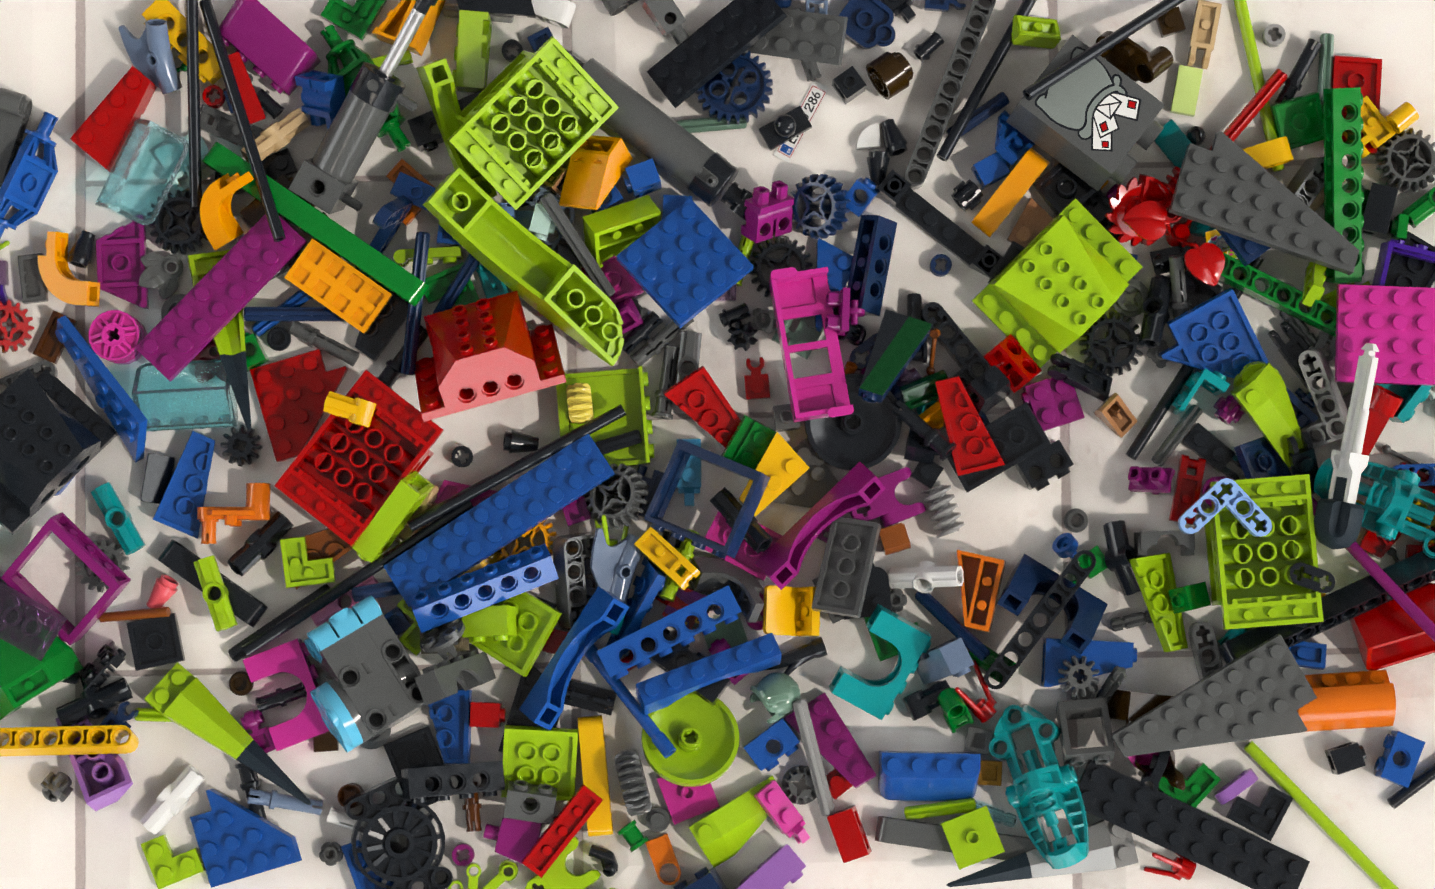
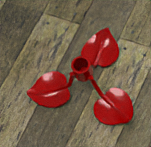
M1144 201L1127 212L1122 221L1142 239L1155 241L1166 234V241L1172 247L1182 245V247H1194V249L1188 250L1184 255L1187 269L1194 277L1207 285L1216 286L1225 265L1224 254L1213 243H1204L1199 247L1197 243L1187 242L1190 236L1188 226L1193 220L1188 219L1184 224H1176L1171 228L1170 222L1165 220L1167 216L1165 206L1157 201Z

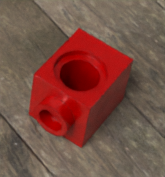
M471 702L470 727L500 728L501 723H505L506 708H502V703Z

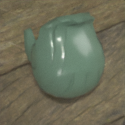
M780 672L768 674L757 685H752L750 691H752L750 702L760 701L763 703L772 716L767 720L769 724L781 720L785 714L794 710L793 702L799 700L801 696L797 682L791 676Z

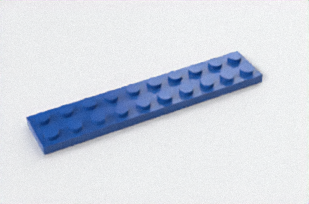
M587 434L383 567L408 607L411 608L408 597L419 591L433 588L442 582H448L457 578L615 475L591 436Z

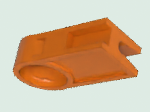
M668 834L646 841L645 843L659 881L665 885H673L678 882L681 876V868ZM666 863L674 864L678 869V876L673 881H665L660 876V869Z

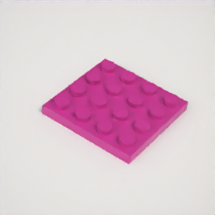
M1338 284L1336 297L1335 382L1354 383L1359 355L1362 356L1364 354V350H1361V348L1366 343L1376 344L1379 352H1375V357L1379 359L1374 384L1435 385V288Z

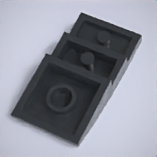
M1058 163L1033 184V187L1056 216L1076 198L1108 232L1109 228L1114 225L1105 216L1106 213L1113 211L1109 205V199L1101 192V188L1099 191L1095 190L1061 163ZM1109 232L1118 241L1120 234Z

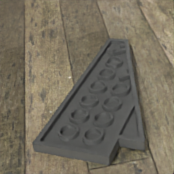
M1218 131L1215 134L1211 150L1191 143L1187 146L1169 208L1170 213L1348 275L1354 272L1359 250L1223 132Z
M1276 634L1110 735L1121 754L1127 757L1301 733L1307 731V728L1296 710L1313 701L1317 696L1281 634Z

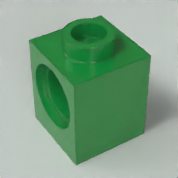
M249 332L245 333V347L252 344L255 347V352L252 356L246 357L247 372L269 362L258 337L253 333L249 334Z
M1206 582L1168 590L1174 614L1211 605Z

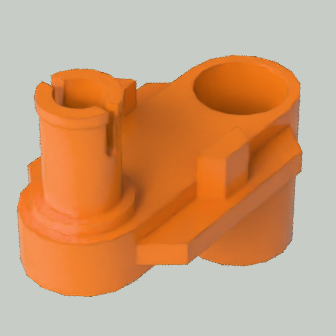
M246 483V507H197V520L202 522L201 544H217L216 522H219V520H225V525L232 527H241L242 520H270L271 484Z

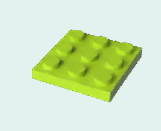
M524 592L491 605H510L516 607L517 636H508V641H494L493 637L485 638L486 642L471 644L521 676L527 677L562 613L529 592Z
M505 725L503 745L505 790H501V797H507L509 781L524 780L533 785L549 784L553 788H558L556 800L569 801L575 794L578 729L552 728L548 730L544 727Z

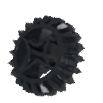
M176 190L175 197L171 192H167L168 200L159 197L158 200L162 203L160 207L156 204L152 206L157 211L156 214L149 213V217L155 219V221L149 222L148 226L156 228L150 232V235L157 237L155 240L157 245L163 243V250L167 251L171 248L172 254H176L180 248L181 254L186 255L187 247L194 253L196 252L195 244L200 248L204 246L201 242L202 238L209 241L201 224L200 209L191 208L190 210L186 209L183 212H177L173 208L174 206L181 204L190 205V191L186 190L184 195H182L180 190ZM168 213L170 216V223L166 226L167 229L164 231L163 221L165 215ZM198 214L199 225L196 232H194V230L192 229V222L196 219V215ZM175 215L184 220V225L188 230L177 225L179 223H177L178 219ZM179 233H185L189 237L182 241L169 239L172 235L176 236Z
M777 236L773 245L770 239L765 241L767 248L762 244L758 245L761 254L753 251L752 256L757 261L750 260V262L756 269H753L749 275H757V277L751 280V283L757 284L760 282L756 290L760 292L765 288L764 297H769L770 287L762 275L761 263H764L773 271L777 269L774 266H780L787 259L785 268H789L790 259L794 255L800 263L801 271L813 267V262H805V260L811 257L810 253L801 254L805 250V246L802 245L798 249L795 248L798 243L796 239L792 242V245H789V237L785 236L784 243H780V238ZM777 250L786 251L780 259L766 257L769 253Z
M1114 311L1109 313V319H1107L1104 313L1100 317V321L1098 319L1088 329L1089 332H1085L1081 336L1086 338V340L1078 342L1079 346H1086V349L1079 352L1080 355L1088 354L1089 356L1084 360V363L1087 364L1092 361L1094 364L1091 366V369L1095 370L1099 366V373L1101 375L1104 374L1106 369H1108L1109 377L1113 376L1114 369L1118 376L1123 374V368L1129 372L1132 370L1129 362L1137 365L1138 360L1134 356L1141 357L1143 355V352L1137 350V348L1144 347L1137 342L1140 333L1135 334L1134 332L1139 328V325L1136 324L1131 327L1129 325L1133 320L1131 317L1124 322L1123 313H1120L1117 319H1115ZM1108 325L1106 337L1093 340L1097 329ZM1115 326L1127 334L1129 341L1118 336ZM1110 339H1113V342H1116V344L1119 345L1115 346L1111 350L1109 349L1110 346L1107 347V345L1103 343H1106ZM1093 347L1104 351L1107 362L1097 356ZM1130 348L1127 357L1123 361L1115 363L1117 351Z

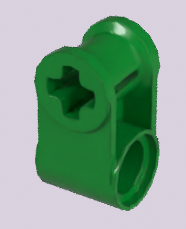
M955 688L945 689L939 694L938 702L952 734L956 732V729L968 723H974L966 704L955 691Z

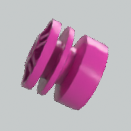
M109 310L98 315L92 322L89 329V343L93 351L101 358L118 365H125L137 361L142 356L135 347L147 335L144 325L131 315L119 310ZM114 332L120 336L118 340L112 337Z

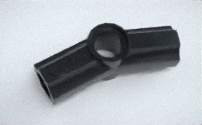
M724 487L710 502L726 519V523L732 529L742 505ZM753 516L744 540L758 554L767 550L773 539L757 523L758 520Z
M277 511L261 529H257L245 541V545L233 554L227 563L236 574L240 576L245 575L257 562L263 561L275 550L280 539L294 525L280 511Z
M1119 520L1105 523L1103 528L1108 548L1104 556L1106 566L1110 571L1115 572L1124 595L1135 594L1141 590L1129 560L1137 558L1134 548L1129 545L1125 521Z

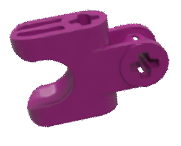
M905 467L879 477L878 479L886 489L869 506H865L869 509L866 512V517L863 514H858V509L850 512L852 519L871 521L880 517L883 527L886 528L925 512L926 507L923 503L903 505L895 497L896 486L910 478L912 474L911 469Z

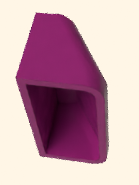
M236 0L219 26L225 46L228 47L231 44L237 49L236 52L240 53L242 61L246 63L249 60L254 65L253 71L262 79L267 76L272 81L270 86L279 94L284 91L290 96L298 87L296 86L295 76L314 70L321 62L317 54L258 0Z

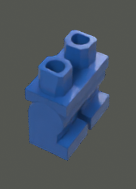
M316 70L295 76L296 86L302 87L301 100L304 104L301 106L302 112L310 115L311 125L322 126L326 124L327 129H329L346 98L343 76L327 74L326 72Z

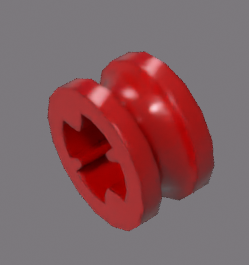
M210 85L202 93V98L209 107L219 108L225 103L224 92L219 86ZM214 91H217L216 93L220 98L211 102L212 100L208 96L213 95Z

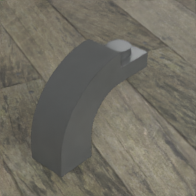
M693 557L691 563L700 571L696 579L693 577L689 581L695 592H716L729 585L747 622H757L764 606V602L759 596L763 588L760 583L748 572L729 562L708 557Z

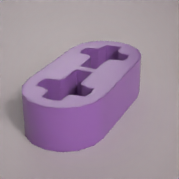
M1249 768L1220 788L1214 796L1221 805H1224L1255 783L1258 777Z

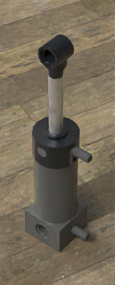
M438 0L416 1L381 67L368 62L362 64L314 157L303 161L289 190L328 214L342 211L346 205L356 211H360L363 204L351 196L359 183L354 177L387 117L395 110L398 103L412 112L418 107V103L403 95L406 85L393 74L430 6H435Z

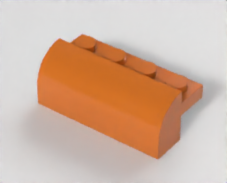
M1386 670L1304 675L1317 696L1316 699L1296 710L1307 728L1305 732L1393 726L1396 714V696L1394 684L1390 683Z

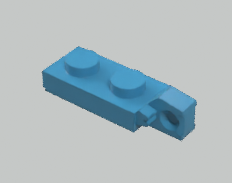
M681 439L701 447V439ZM691 455L677 485L678 494H684L685 506H694V493H700L701 459Z

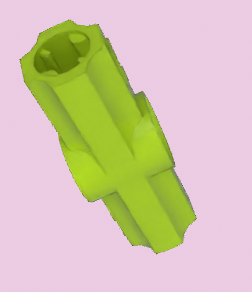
M212 555L193 562L203 590L202 595L207 602L216 631L219 632L238 625L228 597L229 592L224 585L215 556ZM214 587H218L221 591V596L218 600H213L210 596V592Z

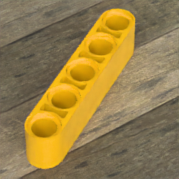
M602 715L578 717L583 784L603 799L587 820L588 836L612 835L613 823Z

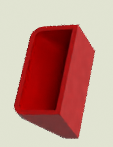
M1428 583L1421 588L1406 593L1435 624V583ZM1394 599L1350 619L1362 660L1369 671L1435 653V642Z

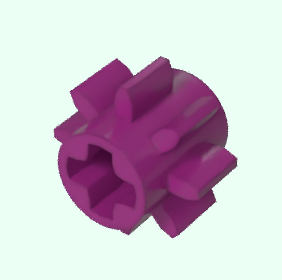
M1228 395L1226 399L1222 396L1221 398L1219 397L1213 406L1217 409L1214 414L1215 417L1227 425L1231 421L1234 423L1239 422L1244 415V412L1240 410L1242 407L1231 395Z

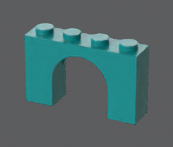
M878 604L867 621L866 626L870 632L889 641L897 648L898 661L894 670L884 678L869 680L840 666L829 688L832 694L882 720L885 714L889 715L894 707L893 701L897 694L900 695L904 691L909 674H913L918 668V660L922 653H926L930 648L932 637L927 630Z

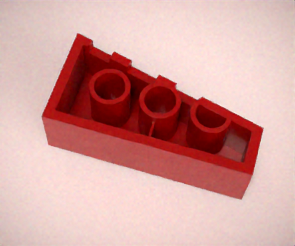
M132 66L70 139L113 174L120 156L123 155L126 149L125 146L131 134L136 130V125L141 115L144 114L157 88L156 85Z

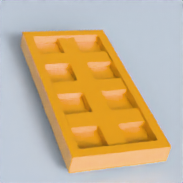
M313 238L284 277L363 334L367 332L392 296L390 292Z

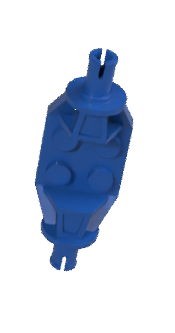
M44 111L36 131L25 129L24 133L27 135L19 146L18 153L0 188V239L5 229L11 228L16 230V226L38 214L58 172L54 149L57 144L49 136L59 118ZM39 143L44 144L43 159L35 156ZM10 207L19 210L9 220L4 219Z

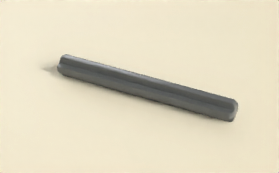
M546 194L540 199L541 204L592 282L608 297H611L615 293V289L553 194Z

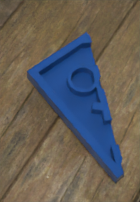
M819 238L816 243V268L828 267L827 279L830 292L841 291L849 281L853 256ZM815 315V328L818 332L823 328L821 315Z

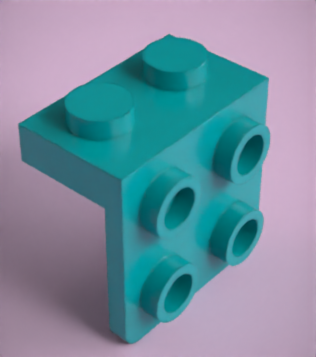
M1206 368L1192 373L1185 383V386L1188 388L1186 391L1179 393L1172 403V406L1175 407L1172 413L1177 415L1183 412L1200 386L1215 396L1225 393L1230 386L1225 381L1227 378L1217 371L1212 373Z
M1377 384L1404 399L1394 418H1389L1392 422L1398 423L1407 422L1414 416V409L1419 403L1424 402L1428 398L1429 390L1432 388V386Z

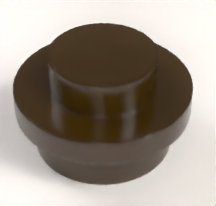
M244 671L234 673L229 680L230 690L239 696L247 695L254 686V682L251 683L248 673Z

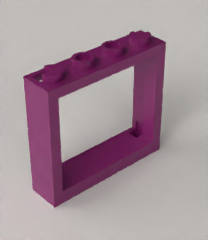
M63 512L50 517L1 577L7 583L8 588L15 591L24 600V603L29 608H32L41 617V620L58 634L62 641L67 642L69 645L84 637L131 581ZM52 532L109 587L76 627L20 573V570Z

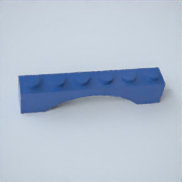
M598 586L519 710L532 722L551 730L564 710L567 688L578 663L598 639L607 632L617 628L630 606L614 594Z
M769 633L636 684V696L644 715L668 707L682 697L717 681L737 675L757 673L779 665L782 653L773 633Z

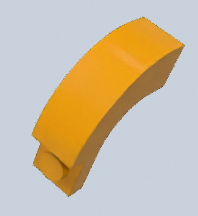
M249 171L242 176L238 172L231 177L228 173L211 183L202 196L200 220L204 233L215 251L244 233L233 216L231 200L237 190L254 180Z
M47 231V239L45 241L46 256L38 255V268L45 286L55 297L63 302L73 305L99 307L100 283L80 281L69 269L67 260L68 233Z

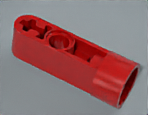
M1377 384L1373 385L1368 422L1361 453L1367 456L1372 451L1389 418H1394L1404 400L1394 392Z

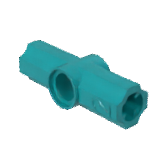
M108 482L95 488L91 494L103 513L106 524L112 529L125 554L130 555L142 549L146 544L135 527L131 514L125 509L112 484ZM118 512H121L123 515V522L120 525H116L113 521L114 515Z

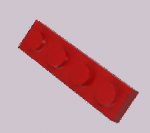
M582 784L527 853L522 863L542 878L603 799Z

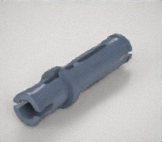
M253 788L249 789L248 794L258 796V798L248 797L247 804L269 806V809L273 810L276 807L321 815L322 809L313 808L312 805L322 807L323 800L308 798L311 805H307L294 796L279 794L277 790L267 792Z

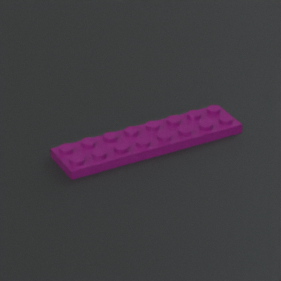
M265 214L135 347L170 382L307 243L280 216L279 218L286 237L283 241L274 242Z

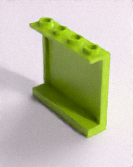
M639 366V368L565 374L567 382L556 385L560 437L583 425L572 423L569 420L566 388L574 383H588L591 387L594 418L620 404L626 413L622 418L590 434L593 441L598 442L636 429L640 431L642 443L603 455L610 466L611 464H617L618 466L620 464L627 466L650 464V458H655L654 444H649L648 434H653L652 420H647L646 410H651L650 396H645L644 386H649L648 372H643L642 366Z

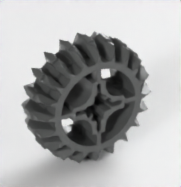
M1409 128L1407 132L1403 130L1401 133L1395 134L1383 143L1384 146L1378 147L1377 151L1381 154L1377 155L1375 160L1381 162V164L1377 165L1376 169H1383L1384 172L1379 177L1381 179L1384 177L1388 178L1386 181L1387 186L1395 183L1394 187L1400 189L1402 186L1404 193H1407L1410 188L1413 192H1417L1419 186L1424 189L1428 186L1427 182L1432 183L1435 180L1433 176L1435 175V151L1433 150L1435 142L1432 144L1428 142L1431 135L1423 138L1422 130L1414 134V129ZM1398 143H1411L1406 151H1396L1393 149ZM1419 149L1424 154L1425 160L1419 156ZM1409 155L1411 164L1407 166V159L1405 157ZM1391 161L1398 165V172L1394 169ZM1410 170L1423 171L1420 177L1406 178Z
M611 464L610 467L615 475L588 492L590 496L586 497L585 501L590 504L586 509L592 512L591 517L597 520L598 524L602 525L601 516L604 514L606 515L608 528L622 529L623 525L631 526V519L634 521L639 520L638 512L645 513L641 507L642 504H648L644 496H647L649 492L644 489L647 483L641 480L643 476L638 472L636 473L634 468L627 467L625 464H620L619 466ZM616 480L613 485L608 486L611 482ZM611 492L618 494V497H620L622 501L619 499H615L616 496L611 494ZM626 506L622 511L614 514L615 512H618V510L621 507Z
M626 750L616 754L614 758L628 814L630 816H640L650 812L652 803L638 752L636 750Z

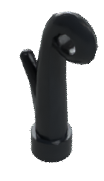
M822 637L812 639L810 643L782 654L781 663L766 670L787 667L784 673L790 675L807 661L828 655Z

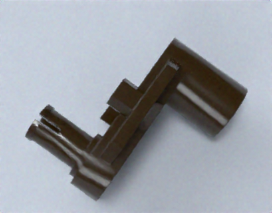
M1104 32L1101 36L1097 38L1096 43H1098L1108 35L1112 34L1113 32ZM1126 38L1100 55L1105 57L1109 63L1130 79L1142 83L1152 82L1173 64V55L1167 48L1158 46L1149 53V51L1129 38Z

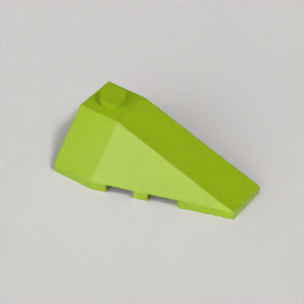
M773 775L689 825V829L714 868L735 856L768 817V814L754 795L771 780H775Z

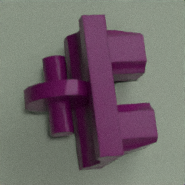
M843 287L841 291L827 293L826 307H838V315L827 314L825 329L837 331L838 335L845 336V332L849 331V317H851V325H858V317L865 316V310L858 308V300H851L850 308V288Z
M1131 466L1128 474V480L1130 481L1128 490L1131 492H1148L1153 495L1171 493V481L1175 470L1173 468Z

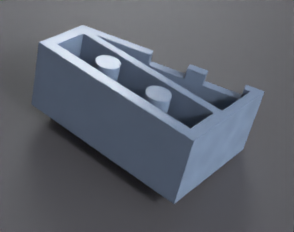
M953 638L928 650L926 653H922L916 670L923 685L951 675L953 677H960L970 672L969 667L974 665L962 638Z

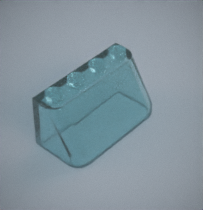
M136 119L95 205L141 225L153 223L188 153L187 141L183 137L150 120Z
M221 359L191 361L171 382L151 363L143 364L137 368L131 395L133 402L148 419L147 431L237 426V401Z

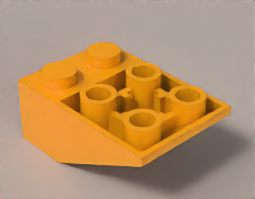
M591 135L571 155L559 200L560 206L598 210L625 171V168L633 159L622 138Z

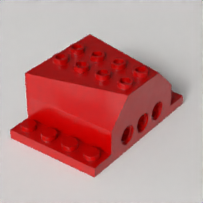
M517 291L488 299L482 298L474 303L457 305L449 310L423 316L433 352V357H425L416 361L415 378L423 422L567 382L553 324L540 325L535 329L529 330Z
M365 370L346 396L353 399L357 397L376 404L369 428L349 422L346 418L330 414L274 485L352 547L398 483L415 471L419 473L434 454L429 449L444 431L432 420L423 422L419 410L367 370Z

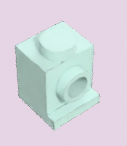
M536 203L529 231L539 240L546 242L549 233L554 234L556 225L543 205Z

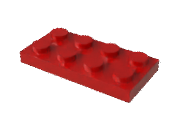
M1334 56L1332 88L1361 87L1363 98L1368 96L1380 112L1382 59ZM1343 107L1341 112L1343 118L1347 116V109ZM1342 135V140L1345 143L1347 139ZM1370 142L1364 145L1370 152L1369 155L1377 154L1378 148L1374 149Z

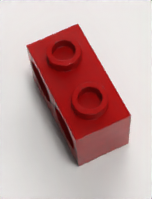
M1012 334L983 356L991 367L993 365L997 366L1010 380V389L1014 394L1042 371Z

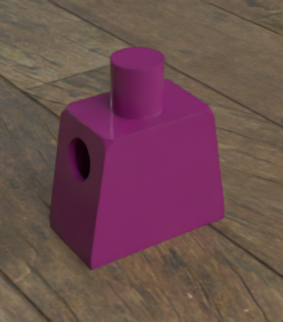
M503 817L501 826L486 824L483 838L497 841L496 853L522 863L524 857L539 840L543 823Z

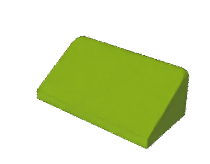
M1021 15L1013 16V45L1054 49L1060 42L1061 35L1057 20Z

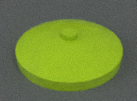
M692 692L668 707L648 714L660 731L667 736L676 748V751L671 756L664 758L653 744L649 735L642 728L641 743L644 756L650 767L663 779L680 786H702L720 778L732 765L739 747V729L734 715L721 700L718 699L715 705L712 706Z

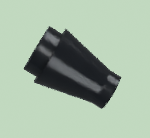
M894 119L883 121L880 125L883 132L885 151L889 153V156H897L906 152L908 142L895 124Z
M869 151V157L866 158L870 179L876 185H880L886 178L890 158L887 151Z
M81 231L79 238L68 253V262L80 268H87V265L91 263L94 234Z
M511 430V432L505 431L504 451L520 453L538 450V437Z

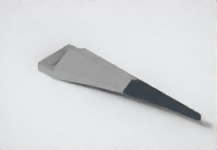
M1101 820L1088 826L1089 853L1085 859L1075 865L1062 869H1053L1035 848L952 881L946 886L958 887L1111 870L1139 862L1132 833L1108 821ZM1073 833L1066 835L1070 845L1077 843ZM1051 841V842H1049V844H1050L1051 849H1052V852H1053V851H1054V847H1053V843H1052V841Z

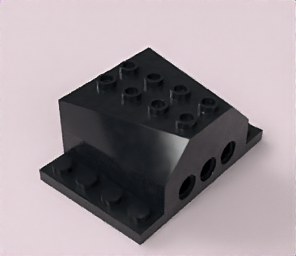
M28 368L0 394V524L12 535L117 436L116 430L58 378L51 375L48 369H45L35 378Z

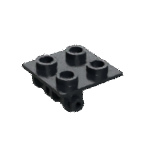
M114 641L109 645H103L98 651V657L92 664L90 662L87 663L84 669L81 670L80 680L85 692L91 687H101L107 680L106 677H110V674L105 670L108 668L112 672L115 671L110 664L118 668L125 660L126 653L121 648L117 650Z

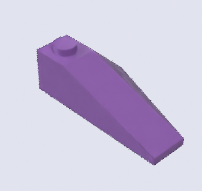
M56 718L57 725L62 726L59 718ZM85 719V720H83V721H81V722H78V723H76V724H74V725H72V726H93V725L89 722L88 719ZM81 736L75 738L73 744L78 743L80 741ZM101 736L97 740L96 744H99L104 740L103 736ZM118 754L69 755L85 802L94 811L117 802L133 785L126 763Z

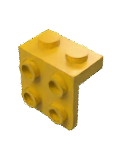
M775 585L765 586L763 632L765 634L773 633V635L819 636L820 612L813 611L811 608L816 587L785 586L780 590Z

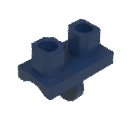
M1299 387L1294 392L1301 398L1299 399L1286 388L1292 407L1297 412L1296 418L1300 430L1308 424L1314 423L1319 417L1305 405L1306 403L1311 409L1316 406L1311 399L1310 391L1305 393Z

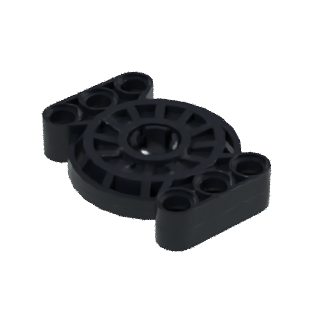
M395 776L346 800L344 812L351 819L357 820L351 836L352 855L360 872L369 881L386 889H412V885L417 881L423 882V889H446L450 886L453 879L451 871L445 866L439 865L445 850V833L442 823L436 813L425 803L412 804L411 799H403V793L397 794L395 786L399 781H402V776ZM378 791H382L385 795L384 801L381 804H374L373 795ZM361 802V812L356 815L351 814V804ZM417 804L424 807L429 813L425 815L416 809ZM433 818L437 823L439 832H436L431 822ZM360 831L359 846H356L357 833ZM397 834H403L407 837L406 845L402 852L393 851L390 847L392 837ZM440 839L439 851H438V854H436L437 847H438L437 840ZM357 853H361V857L365 862L363 867L359 862ZM372 870L380 877V881L372 878L368 872ZM441 870L445 871V880L441 883H436L434 880L435 874Z

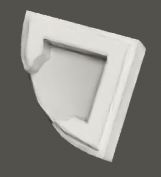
M879 123L871 124L861 132L857 141V149L881 147Z

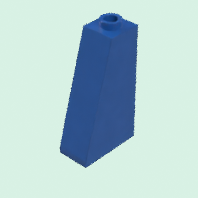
M1043 638L1041 687H1052L1067 683L1058 682L1059 678L1065 677V674L1058 673V669L1067 670L1063 661L1067 660L1072 665L1071 656H1076L1078 663L1081 656H1086V664L1094 661L1095 664L1091 670L1099 669L1100 671L1099 674L1093 675L1094 677L1112 672L1115 666L1124 667L1125 669L1133 667V662H1137V648H1134V643L1091 641L1083 653L1079 654L1061 643V639ZM1078 669V673L1074 672L1073 677L1077 678V680L1084 679L1080 669Z

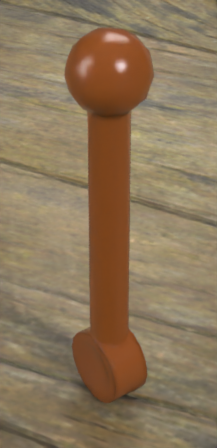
M937 328L930 331L932 344L929 366L926 368L928 375L935 373L937 338L941 334Z

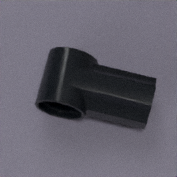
M946 680L940 681L923 691L921 689L902 699L913 721L928 715L933 709L940 706L938 702L939 694L943 690L950 688Z

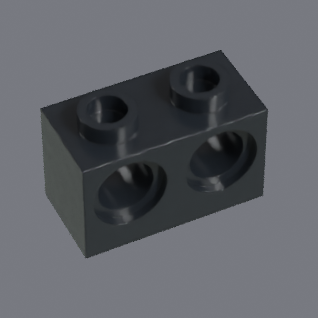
M1057 440L1016 464L1015 467L1028 489L1036 488L1039 491L1050 484L1048 479L1056 475L1060 479L1070 473L1069 467L1074 464L1060 440ZM1054 454L1060 456L1062 464L1058 468L1053 467L1050 463V457ZM1031 467L1040 469L1041 477L1038 480L1030 477L1029 470Z

